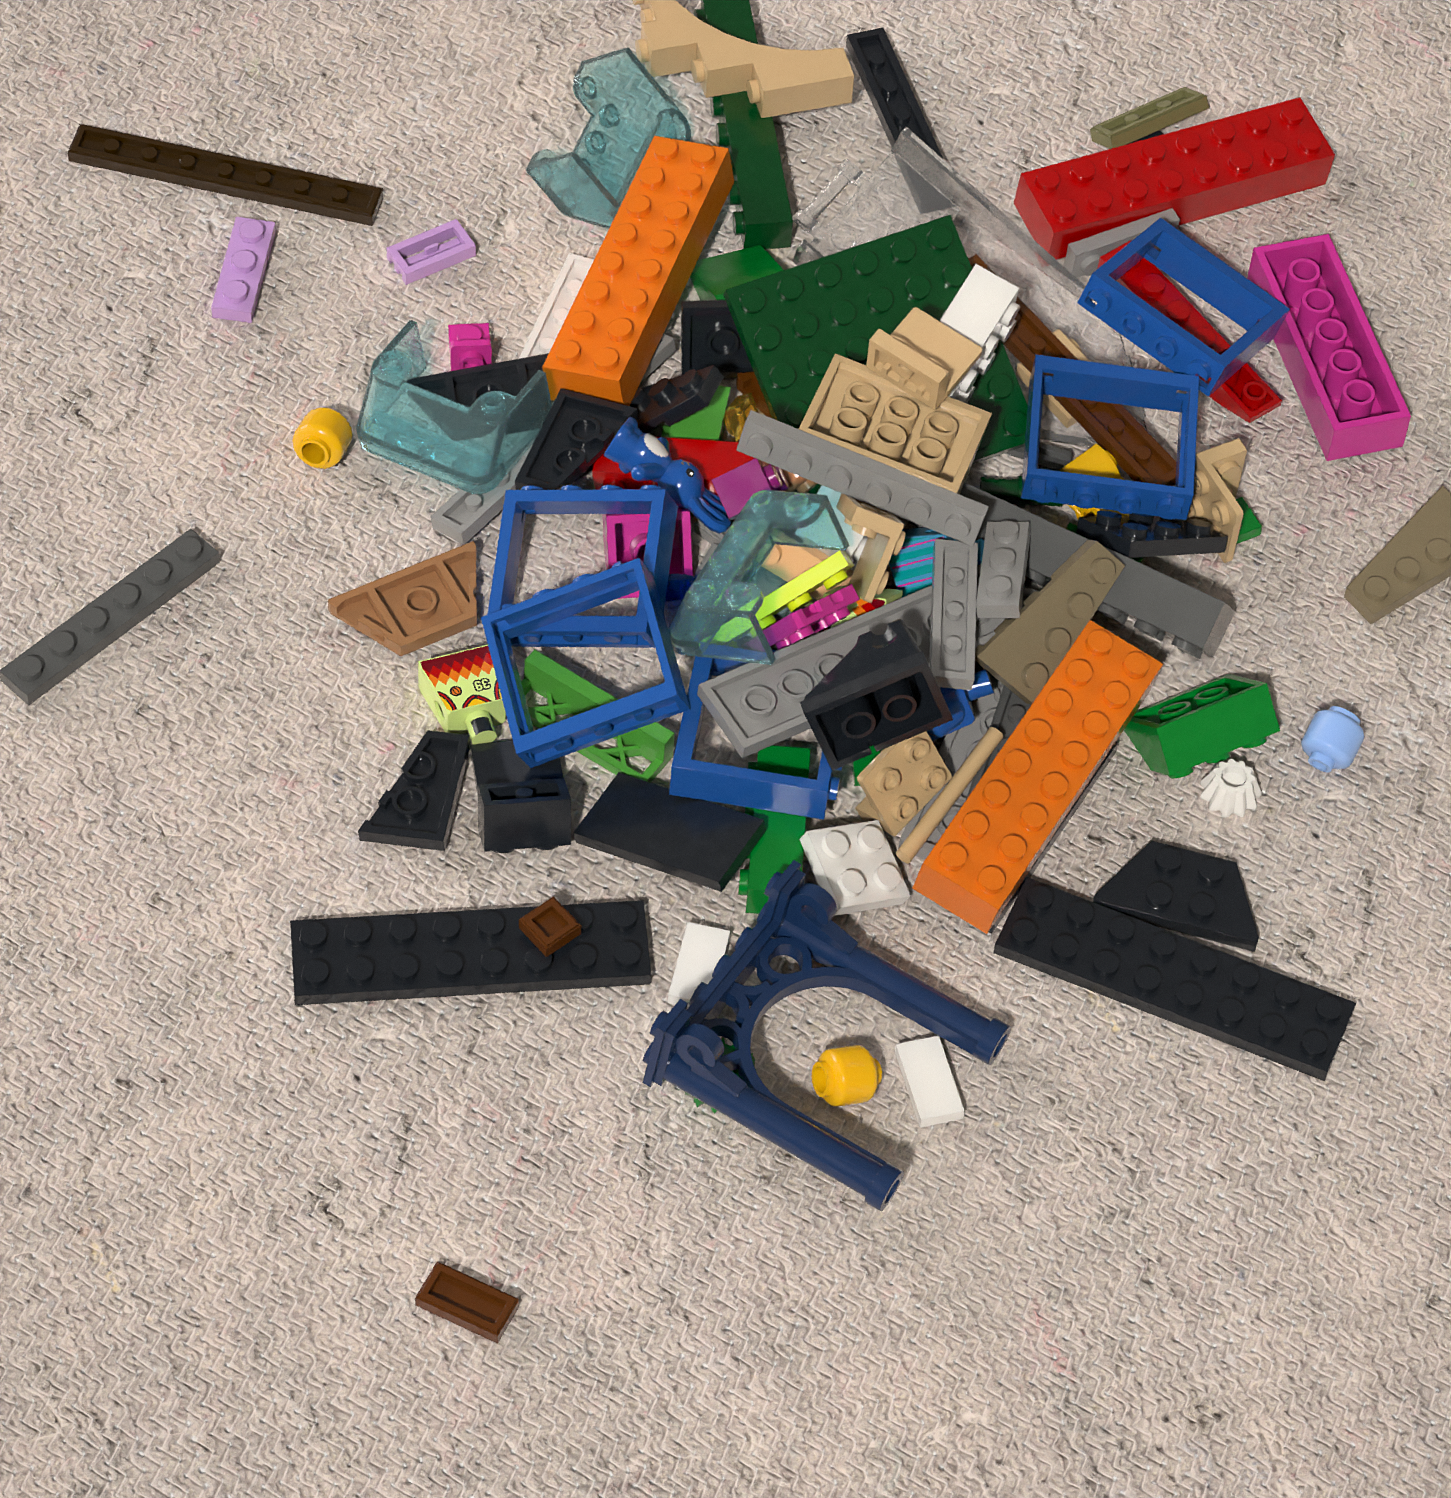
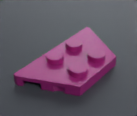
M851 584L803 609L789 614L743 643L745 646L769 649L776 645L777 649L781 650L850 615L847 607L860 599Z

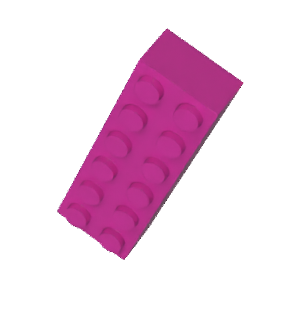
M1329 234L1254 247L1247 279L1290 308L1273 340L1326 461L1403 447L1411 418L1410 412Z

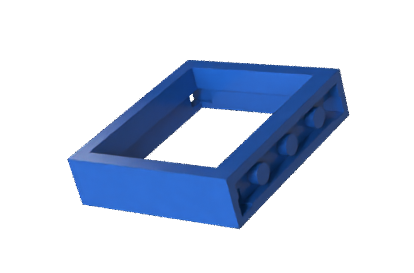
M1161 217L1092 273L1077 302L1174 373L1200 376L1205 380L1212 378L1209 384L1199 378V391L1208 397L1274 339L1290 311V308ZM1156 245L1158 248L1161 249V251H1158L1153 246ZM1145 258L1247 330V332L1220 355L1116 280Z
M1035 355L1029 381L1021 498L1036 500L1041 503L1053 502L1075 505L1086 509L1113 510L1123 514L1136 513L1159 516L1164 519L1186 520L1194 495L1199 376ZM1043 373H1051L1053 376L1043 375ZM1177 390L1186 391V394L1176 392ZM1043 394L1179 412L1175 486L1038 469Z
M529 485L523 486L521 490H506L487 615L501 610V605L513 604L526 514H650L643 563L653 573L664 613L678 505L666 489L655 485H644L640 489H623L614 485H605L600 490H584L573 485L562 486L560 490H544L543 488ZM640 591L636 616H570L510 639L512 647L655 648Z
M640 558L624 564L618 561L608 570L597 574L578 576L571 584L557 589L541 590L535 593L531 599L517 604L501 605V610L481 617L515 751L530 768L690 710L653 573ZM640 590L665 682L534 731L510 639Z
M699 638L687 693L690 710L683 712L671 767L669 795L824 820L828 799L835 801L837 799L840 778L832 777L833 771L823 751L817 780L694 760L705 711V705L697 695L699 684L710 680L712 675H722L777 650Z

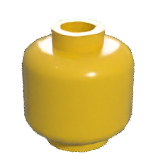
M323 407L313 409L304 416L294 433L292 440L294 451L309 466L320 469L334 467L342 459L350 446L353 437L352 427L342 414L333 409Z
M862 1045L825 1050L813 1065L812 1084L816 1094L819 1097H823L831 1106L864 1103L874 1096L877 1085L880 1084L882 1079V1070L879 1061L873 1058L871 1053Z

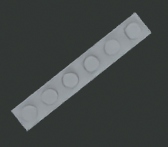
M753 410L750 411L745 421L736 449L741 453L970 546L974 545L989 508L987 505Z

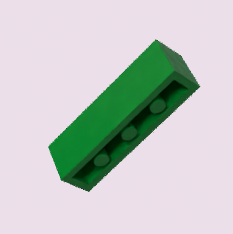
M772 745L758 751L757 761H748V769L808 778L810 749ZM745 807L744 813L763 819L767 829L746 858L749 859V869H740L738 895L747 896L745 913L759 914L769 899L764 892L772 876L777 871L783 874L793 860L801 864L800 871H802L804 849L799 839L805 834L806 817Z

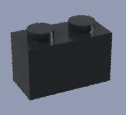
M565 779L479 784L478 832L484 852L509 853L515 849L525 848L551 850L558 846L571 845V797Z

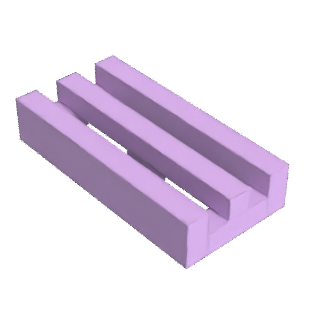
M457 219L386 248L388 261L390 264L394 263V269L398 274H402V280L405 285L476 256L475 243ZM457 236V238H455V239H452V240H450V241H448V242H445V243H443V244L438 245V244L441 243V242H444V241H446V240H448V239H451V238ZM424 250V252H421V253H419V254H416V255H414V256H412V257H409V258H407V259H403V258H405V257H408V256H410V255H412V254H415V253H417V252H420V251Z

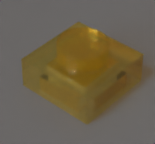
M752 393L736 396L725 410L726 428L729 434L735 437L736 442L740 440L750 411L753 410L759 413Z

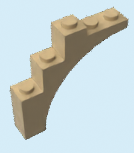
M632 0L634 5H640L641 39L635 41L636 55L639 63L645 62L650 78L691 71L694 82L701 84L706 98L747 91L750 103H756L761 118L852 103L854 73L844 48L795 50L755 44L723 33L699 20L676 0Z

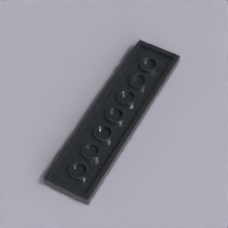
M1026 877L996 940L993 952L1004 958L1322 1081L1326 1080L1356 1006V1003L1029 877Z
M644 900L562 905L581 925V934L548 957L519 929V919L538 906L291 920L295 1005L650 985L651 967Z

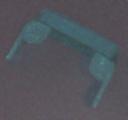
M409 320L372 364L356 426L359 444L367 452L468 493H487L502 481L534 443L552 407L546 372L538 370L517 396L502 391H491L478 397L471 407L465 406L407 383L409 379L419 377L427 368L417 322Z

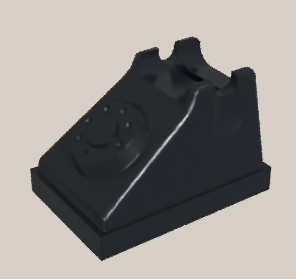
M901 619L888 623L887 630L882 635H875L872 631L858 636L857 644L804 697V701L800 702L803 713L832 771L871 755L870 746L872 745L876 752L953 720L950 709L923 650H919L905 622Z

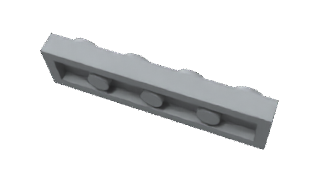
M935 539L933 548L929 665L939 687L972 690L978 543L970 546L960 541Z

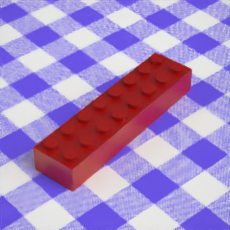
M1301 97L1021 173L1014 205L1047 263L1066 257L1068 244L1170 208H1173L1180 219L1179 225L1325 185L1335 154Z

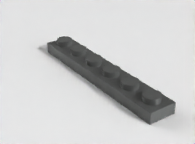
M189 529L0 669V681L29 706L219 564V552L196 532Z

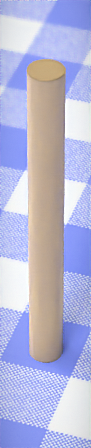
M990 727L897 850L896 855L901 861L905 863L912 861L1001 742L1003 734L998 729Z

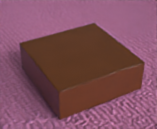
M554 896L519 919V929L546 957L581 934V925Z

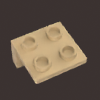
M915 307L891 335L878 329L869 339L866 367L936 410L980 358L982 348Z
M1239 438L1195 455L1194 495L1188 512V517L1191 520L1209 522L1212 524L1213 530L1228 536L1225 552L1218 553L1224 563L1233 560L1244 515L1242 508L1236 501V495L1247 449Z
M841 493L836 508L845 516L844 522L851 525L853 531L868 537L849 585H853L856 593L862 600L872 603L875 594L880 595L887 584L889 571L886 568L891 556H896L902 548L905 539V532L902 531L904 524L892 513Z
M927 731L883 749L857 776V781L866 794V797L855 808L859 816L866 822L879 820L883 831L894 837L952 778L950 771Z

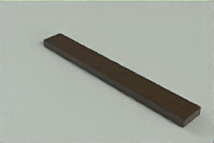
M79 124L68 150V160L70 162L373 226L383 200V188Z

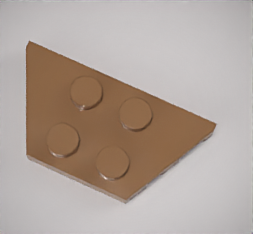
M472 541L328 599V610L331 615L399 656L406 655L477 626L476 545Z

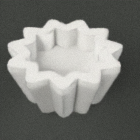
M1229 759L1227 763L1222 761L1216 764L1200 782L1204 788L1200 798L1209 801L1210 811L1220 810L1225 818L1233 813L1244 817L1246 809L1254 810L1257 808L1256 799L1262 794L1253 768L1246 767L1244 761L1236 762L1234 759Z

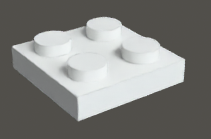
M879 820L810 830L799 839L818 885L825 889L835 900L837 912L834 916L901 905L911 896Z

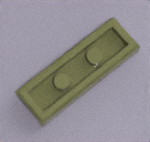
M1187 87L1180 88L1093 126L1090 129L1092 141L1109 149L1129 144L1209 109L1207 96Z

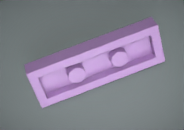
M242 217L235 218L211 306L212 318L252 323L276 234L275 222Z

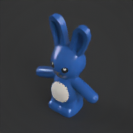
M629 417L606 449L604 457L619 463V468L622 472L626 474L631 472L634 480H652L659 487L666 489L678 505V508L689 509L709 530L719 534L726 532L731 524L729 520L732 519L728 518L719 496L704 487V479L699 469L692 462L682 459L672 460L668 440L663 437L656 438L649 433H643L638 428V422L634 418Z

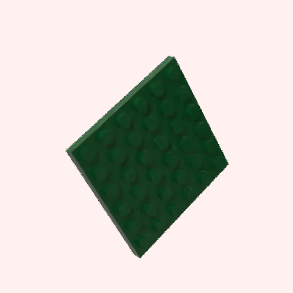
M947 215L726 289L723 296L772 419L799 429L835 354L867 365L869 339L878 329L891 335L915 307L940 321L972 271V267L951 215ZM999 340L994 350L996 356L986 374H978L973 384L975 390L967 403L992 413L972 465L1025 446L1028 405L1001 340ZM817 484L808 493L816 497L822 485Z

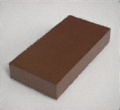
M437 1261L415 1297V1306L498 1344L519 1308L520 1299Z

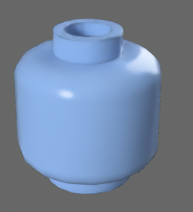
M1332 706L1329 710L1318 711L1313 716L1301 740L1303 751L1309 756V764L1327 773L1331 772L1332 769L1348 768L1365 737L1363 729L1359 725L1360 719L1352 712L1337 706Z

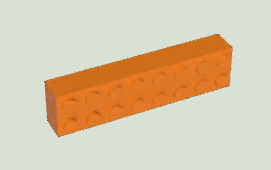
M660 136L653 137L542 366L549 400L555 401L562 388L630 406L734 184L729 148Z
M1089 620L923 862L912 889L988 934L1150 692L1163 663L1092 620Z

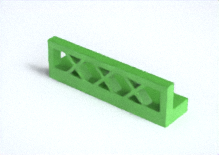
M535 649L525 659L524 679L521 681L524 695L533 690L546 698L547 706H528L532 725L539 729L556 723L555 716L578 715L618 700ZM654 722L614 737L617 748L600 750L592 745L577 752L615 775L620 772L651 783L673 758L675 733ZM643 756L652 763L640 774L626 765L625 758Z

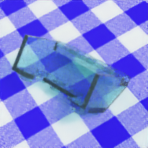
M629 47L581 62L574 76L573 92L591 117L573 152L558 156L550 149L537 151L526 168V172L563 215L606 229L610 228L653 137L660 136L689 142L691 139V129L686 117Z
M761 490L750 497L686 592L668 628L675 652L681 655L768 665L774 663L776 658L755 616L763 603L764 597L760 588L750 582L775 544L847 550L849 543L827 495Z

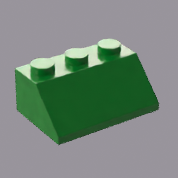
M1226 674L1137 710L1124 731L1151 771L1168 775L1169 778L1175 779L1191 774L1194 771L1193 767L1201 763H1217L1230 757V751L1240 747L1253 748L1267 742V736L1279 732L1280 727L1267 683Z

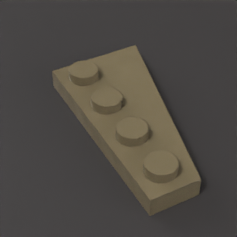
M1087 540L1051 575L1052 580L1039 592L1034 591L1023 602L1025 606L1021 609L1020 618L1005 619L994 630L995 635L984 646L978 645L975 648V661L1026 704L1032 705L1080 633L1095 614L1125 565L1098 541Z

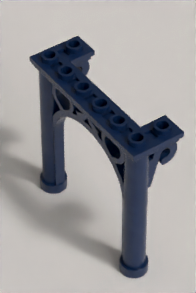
M793 860L783 874L777 871L772 876L764 892L769 899L758 915L757 924L753 929L746 927L735 944V951L731 956L724 954L720 958L712 973L713 978L708 984L701 982L690 999L689 1008L687 1009L688 1003L680 999L669 1013L662 1011L657 1016L650 1030V1035L654 1036V1040L643 1057V1062L647 1064L643 1083L649 1087L653 1083L660 1086L665 1081L671 1083L865 1197V1203L879 1211H883L895 1195L903 1179L904 1171L794 1109L768 1090L754 1068L750 1050L751 1035L760 1018L774 1004L793 993L817 987L847 988L874 998L972 1054L973 1057L987 1065H991L1001 1052L1010 1034L1011 1026L997 1018L992 1020L986 1018L858 945L854 938L831 920L837 912V906L833 897L818 885H803L806 874L800 871L801 864ZM787 955L798 962L800 971L781 974L774 971L769 963L776 956ZM812 959L825 967L812 968ZM756 969L761 984L744 986L743 984ZM726 1005L734 1011L736 1015L735 1022L726 1018H717ZM719 1036L729 1039L733 1043L735 1051L723 1055L724 1045ZM737 1069L740 1078L732 1071Z

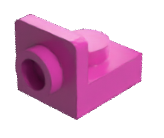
M489 323L448 325L451 371L491 364L492 346L489 335Z

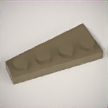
M1444 486L1426 502L1346 587L1344 598L1370 624L1375 623L1451 576V493Z

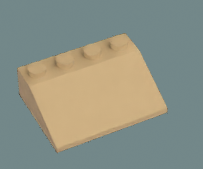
M835 354L799 430L960 494L992 413L948 396L934 410L868 369L866 365Z

